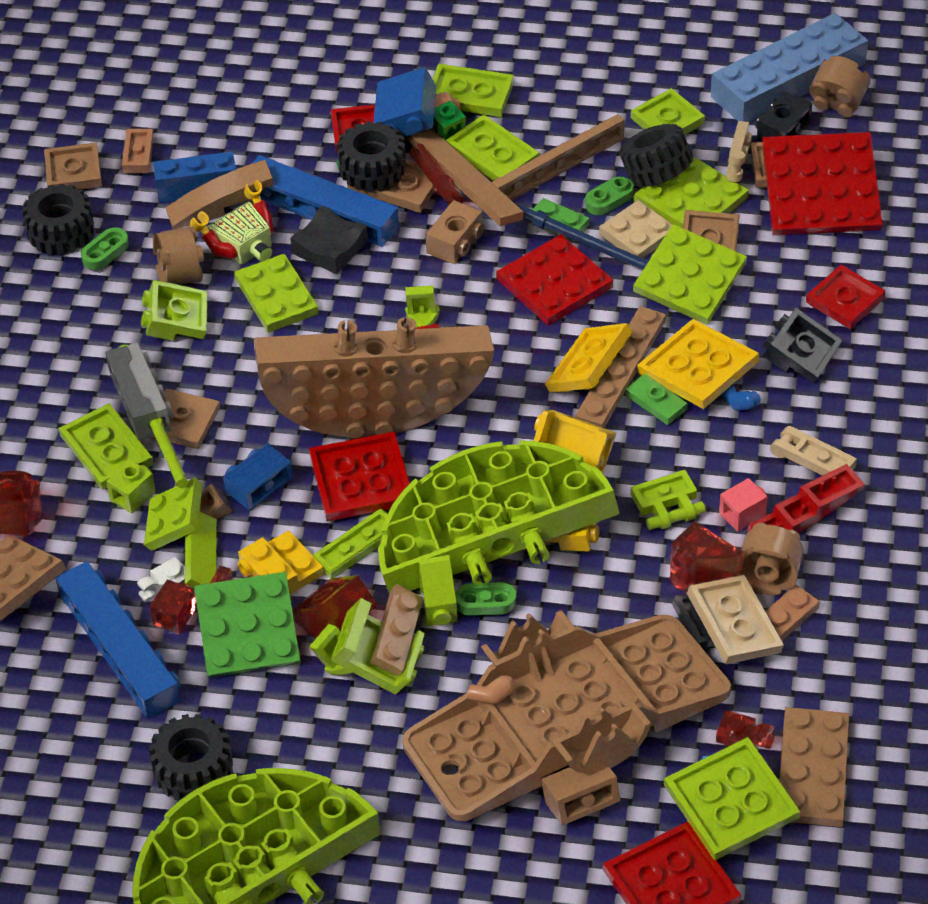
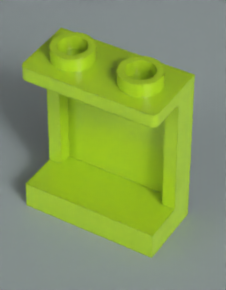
M360 598L346 613L331 661L396 695L404 686L409 687L416 677L417 670L414 667L424 651L422 641L425 633L418 630L413 635L405 667L400 675L396 676L370 663L382 621L368 614L372 603Z

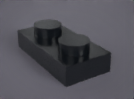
M687 593L674 596L672 605L687 631L702 649L715 646Z

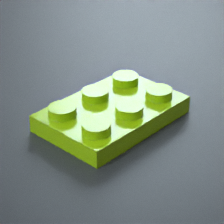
M439 63L433 76V81L436 84V94L448 92L453 99L457 98L461 111L502 117L514 84V75Z
M482 115L446 140L478 171L493 181L540 156V152L486 115Z
M285 253L234 271L237 284L267 333L319 314L317 304Z
M110 403L59 428L62 439L102 490L107 488L106 481L129 460L140 466L149 467L153 465L152 456L142 443L137 440L134 433Z

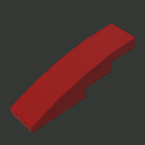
M845 464L801 486L797 495L775 505L771 514L749 524L747 533L757 523L778 526L801 533L852 498L864 488L865 484Z

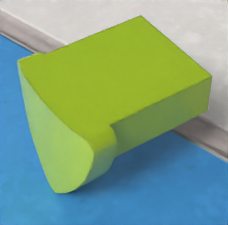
M434 285L405 287L407 302L405 310L407 317L415 320L416 328L434 324L440 312L439 305H436Z
M328 624L309 647L326 666L324 669L328 674L344 675L352 673L331 661L340 631L336 626Z

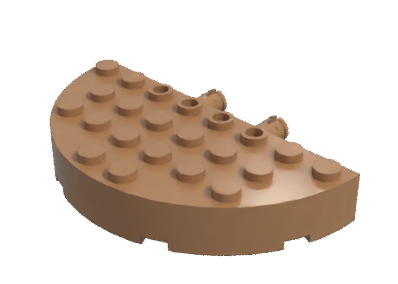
M404 317L398 320L397 330L357 332V325L348 320L347 329L345 330L344 320L338 324V333L254 338V351L259 380L270 403L286 418L300 426L323 434L350 438L368 437L394 431L399 433L424 425L449 413L463 402L481 383L490 367L494 354L488 325L416 329L415 320L407 317L406 326H404Z

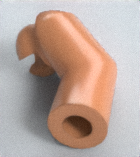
M504 675L499 676L487 686L470 684L468 700L498 704L513 692L515 682L511 676Z

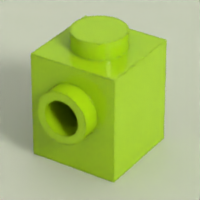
M129 460L106 481L110 501L132 514L156 492L154 476L150 469Z

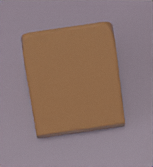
M210 484L202 491L200 512L218 519L234 511L227 497L219 488Z

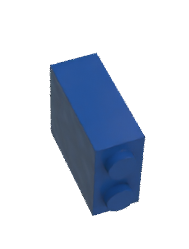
M426 67L377 83L373 123L383 122V125L389 124L393 126V129H398L403 137L433 128L436 84Z

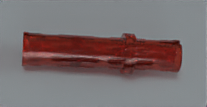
M423 144L416 145L420 150L419 153L413 146L409 155L433 184L432 187L436 194L441 195L448 206L453 200L463 203L464 197L454 187L452 178L444 174Z

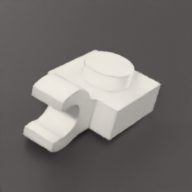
M173 557L151 570V577L146 576L137 582V585L142 589L138 592L139 596L145 602L151 601L161 592H164L169 597L187 586L185 585V566L176 557Z

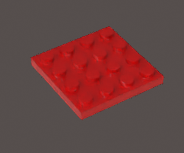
M871 132L763 137L762 148L772 235L878 231L882 229L883 224Z

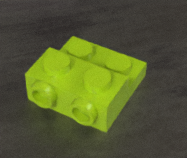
M153 280L150 289L144 290L141 302L142 306L147 307V310L143 311L141 318V327H146V335L171 341L174 340L176 334L204 339L207 329V291Z

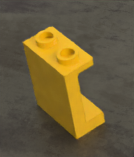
M544 410L536 419L534 425L536 434L533 441L553 444L577 453L583 457L584 462L592 467L595 466L603 474L616 433L555 410Z

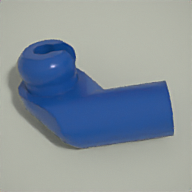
M733 385L722 393L725 400L735 411L750 410L753 407L759 406L761 402L760 395L757 392H737Z

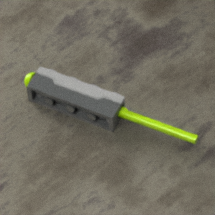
M138 342L130 345H121L116 349L105 351L110 376L137 440L155 436L176 485L179 488L186 487L188 480L166 433L171 431L169 419L174 418L169 401L164 402L166 401L162 385H158V377L155 369L151 366L148 353H142Z

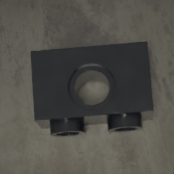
M785 91L778 99L773 100L765 114H761L758 117L755 125L757 141L762 142L763 137L800 135L811 123L813 103Z

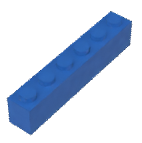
M258 155L252 162L253 164L266 160L272 175L274 185L263 188L260 193L261 200H265L266 203L311 220L316 211L323 205L347 221L360 222L367 225L368 242L381 247L386 244L399 227L398 207L390 203L380 201Z
M86 561L57 576L55 579L59 596L146 718L149 719L179 703L178 689L181 688V683L174 671L168 672L165 668L166 663L163 656L158 650H152L150 640L143 629L138 631L131 612L128 609L123 610L115 590H109L106 587V580L99 569L94 570L90 563Z

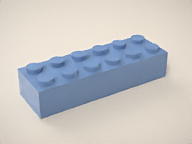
M834 13L712 73L711 98L737 121L751 122L761 114H765L773 100L778 99L785 91L798 97L809 93V87L825 58L827 61L831 56H841L859 64L858 68L865 65L868 40L839 15Z

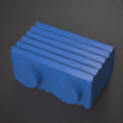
M269 443L260 449L252 450L247 459L238 465L230 466L225 475H223L225 491L248 510L256 507L262 500H265L274 491H278L279 487L287 484L293 478L290 460L282 456Z

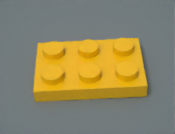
M628 323L584 328L546 381L545 385L549 392H569L571 390H589L594 388L633 332Z

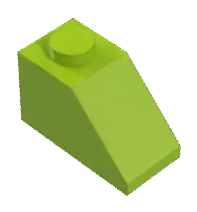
M449 555L420 559L421 597H423L422 605L427 626L457 622V602Z

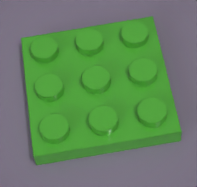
M286 572L194 586L208 678L300 664Z

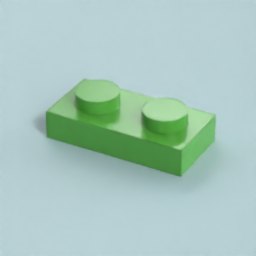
M542 198L532 209L536 212L541 210L548 213L550 218L582 232L589 226L588 217L545 198ZM544 228V229H547V230H549V231H551V232H553V233H556V234L560 235L559 233L554 232V231H552V230H550V229H548V228ZM564 236L565 238L575 242V240Z

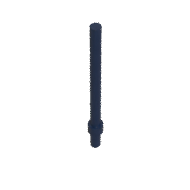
M520 204L517 205L523 211V218L532 221V224L538 228H548L641 270L649 262L646 259L550 218L548 213L541 210L536 212Z

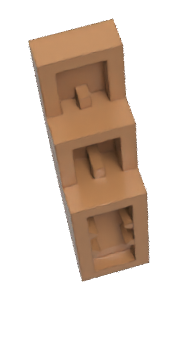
M266 160L238 168L217 177L167 206L166 212L172 228L179 229L189 226L193 217L198 223L201 222L197 218L200 211L205 212L209 219L225 215L224 207L249 200L244 195V189L246 184H248L250 191H256L254 186L255 180L262 184V189L273 186V178Z

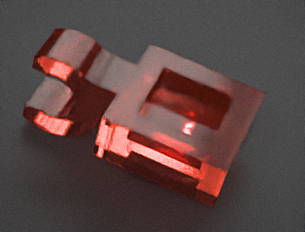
M725 710L716 733V743L731 746L749 737L753 744L765 749H771L775 739L772 736L775 727L765 723L756 726V718Z

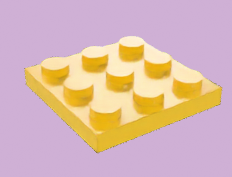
M692 319L637 365L638 374L648 375L671 392L704 409L759 362V353Z

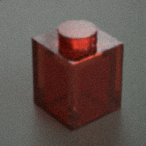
M167 579L149 606L153 625L180 634L197 609L194 589L185 583H177Z

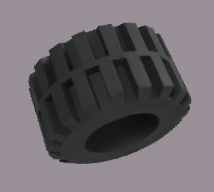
M365 122L362 125L360 123L354 125V128H348L345 130V134H341L337 142L339 172L343 181H347V185L350 187L355 186L357 190L366 189V191L372 192L375 189L381 191L384 190V187L390 188L394 186V182H399L402 179V175L406 172L405 143L403 135H400L398 129H393V126L389 124L383 125V122Z
M662 124L647 128L632 136L619 150V156L629 179L634 186L638 187L653 186L669 181L686 170L693 161V155L683 130L677 124Z
M52 184L47 185V188L43 189L41 187L37 189V193H31L28 196L29 200H25L22 214L27 238L33 247H37L38 251H46L47 254L51 255L53 253L62 255L64 252L69 251L71 253L76 251V248H82L85 246V242L91 240V234H94L95 230L89 197L87 194L84 195L83 190L76 189L73 185L65 186V184H58V186H53Z
M189 714L182 715V719L176 720L174 717L169 720V725L162 724L158 728L159 734H154L151 739L152 744L149 745V753L156 785L159 789L162 788L166 796L169 797L173 794L174 800L180 801L205 784L233 773V760L228 734L224 732V727L220 723L215 725V720L210 717L203 719V716L200 714H195L194 717H189ZM188 754L205 755L200 760L191 763L178 761Z

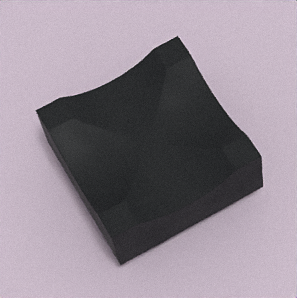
M322 205L316 211L310 223L290 238L292 254L334 274H338L368 242L367 225L360 222L347 221Z

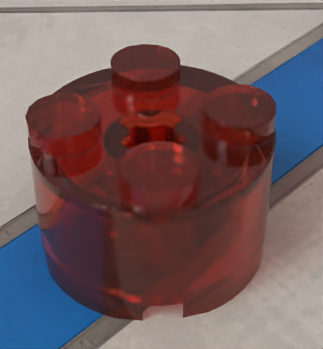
M11 470L1 472L0 534L18 533L21 536L34 533L35 526L43 519L40 482L38 479L36 481L32 479V474L25 471Z

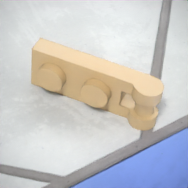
M738 121L726 173L727 180L732 182L742 180L743 170L741 165L747 160L748 149H750L752 133H748L749 122Z
M791 426L785 427L780 434L781 438L776 439L770 445V451L774 456L778 458L786 457L822 476L845 464L852 470L856 467L857 458Z

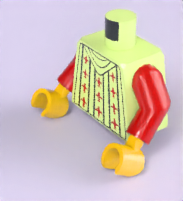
M255 180L254 182L257 192L250 191L248 184H246L244 189V195L246 198L253 200V205L247 202L208 226L206 225L209 222V217L203 211H200L197 215L201 223H198L194 217L191 219L190 227L193 226L195 232L203 234L201 238L215 256L232 259L239 264H245L255 257L261 262L271 257V235L274 233L273 222L265 200L260 198L262 184L259 181Z

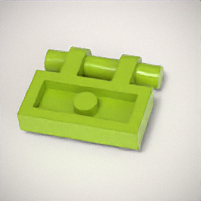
M686 470L632 486L630 490V495L642 516L652 512L655 514L654 517L646 519L649 530L659 527L660 529L671 527V523L683 519L687 522L696 519V515L706 512L702 501L694 504L690 501L697 498V489ZM677 504L680 507L679 509L670 512H667V510L665 509Z

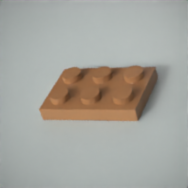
M406 159L405 174L402 175V179L399 182H394V186L390 188L384 187V190L378 191V189H375L371 192L366 191V189L357 190L355 186H347L351 190L366 194L372 198L421 213L444 176L437 168Z

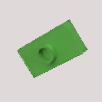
M643 374L625 389L626 397L666 425L672 423L687 410V402L646 374Z

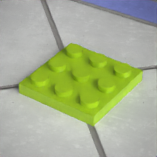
M694 156L690 166L675 178L658 185L645 186L634 194V202L637 200L641 201L671 224L683 228L685 210L729 214L749 198V190L737 182L727 180L724 174Z
M672 224L634 283L633 292L708 325L745 266L747 256Z
M749 737L664 778L665 788L714 861L800 818V810Z

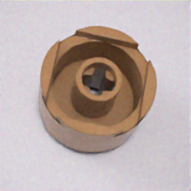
M831 56L827 61L825 58L809 87L810 94L814 98V106L821 110L830 108L838 111L844 117H851L858 109L870 85L871 79L866 70L864 73L858 70L859 64L848 58Z
M193 226L153 234V255H157L158 264H155L160 281L181 285L203 280V273L199 262L204 261V255L201 245L196 246V233Z
M764 523L755 524L744 538L736 565L737 575H745L753 591L764 595H778L781 593V590L793 588L797 581L804 552L799 533L794 530H787Z

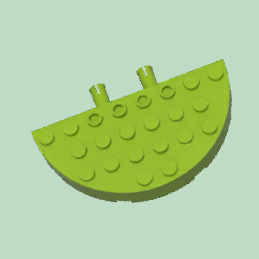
M520 440L519 444L503 445L501 441L469 448L451 455L430 467V473L419 481L414 479L399 495L389 510L381 529L382 539L378 547L379 565L389 595L391 589L396 584L409 591L420 588L419 560L445 555L450 557L452 575L469 570L473 583L483 585L480 575L483 576L485 583H488L492 578L486 563L526 548L532 563L540 564L537 554H540L544 563L550 556L544 544L545 541L618 515L619 510L614 490L598 468L584 462L583 457L579 454L553 444Z
M286 768L256 769V773L237 777L235 773L205 784L182 798L164 815V820L157 829L150 832L136 862L132 889L134 904H267L291 888L297 891L305 904H314L311 900L312 897L316 903H319L324 896V892L317 886L311 876L379 836L378 812L352 789L347 788L346 790L332 783V779L308 771Z

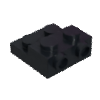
M795 308L790 316L784 314L774 328L779 331L777 334L771 332L762 346L766 348V351L762 356L784 372L791 367L814 383L842 340Z

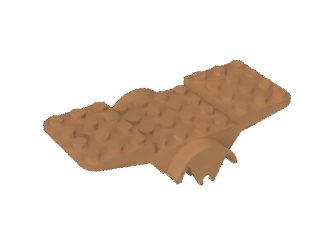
M562 610L556 612L555 618L548 630L531 614H527V621L521 627H518L515 621H511L498 652L491 650L487 644L481 646L493 664L488 666L477 685L487 686L499 676L508 675L515 682L513 692L498 704L468 700L467 692L410 727L403 735L402 744L405 753L448 815L457 821H467L541 787L542 777L567 765L576 772L593 774L607 767L612 768L620 764L637 750L650 728L654 733H657L725 701L731 694V684L682 623L671 615H657L595 634L582 627H574ZM453 764L459 767V771L453 775L443 773V767Z

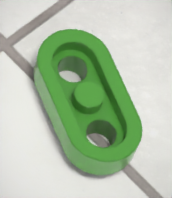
M614 177L592 189L585 197L586 210L594 215H604L628 202L633 197V184L631 180L625 177Z
M110 228L97 236L81 251L83 265L90 270H99L116 259L129 246L126 231L121 228Z
M504 582L482 583L483 585L465 584L460 586L455 593L457 610L465 615L506 614L511 612L516 606V590L513 586Z

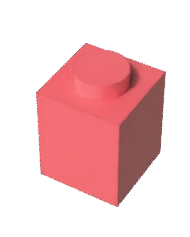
M748 478L720 494L719 514L738 532L766 516L767 494L762 487L756 486Z

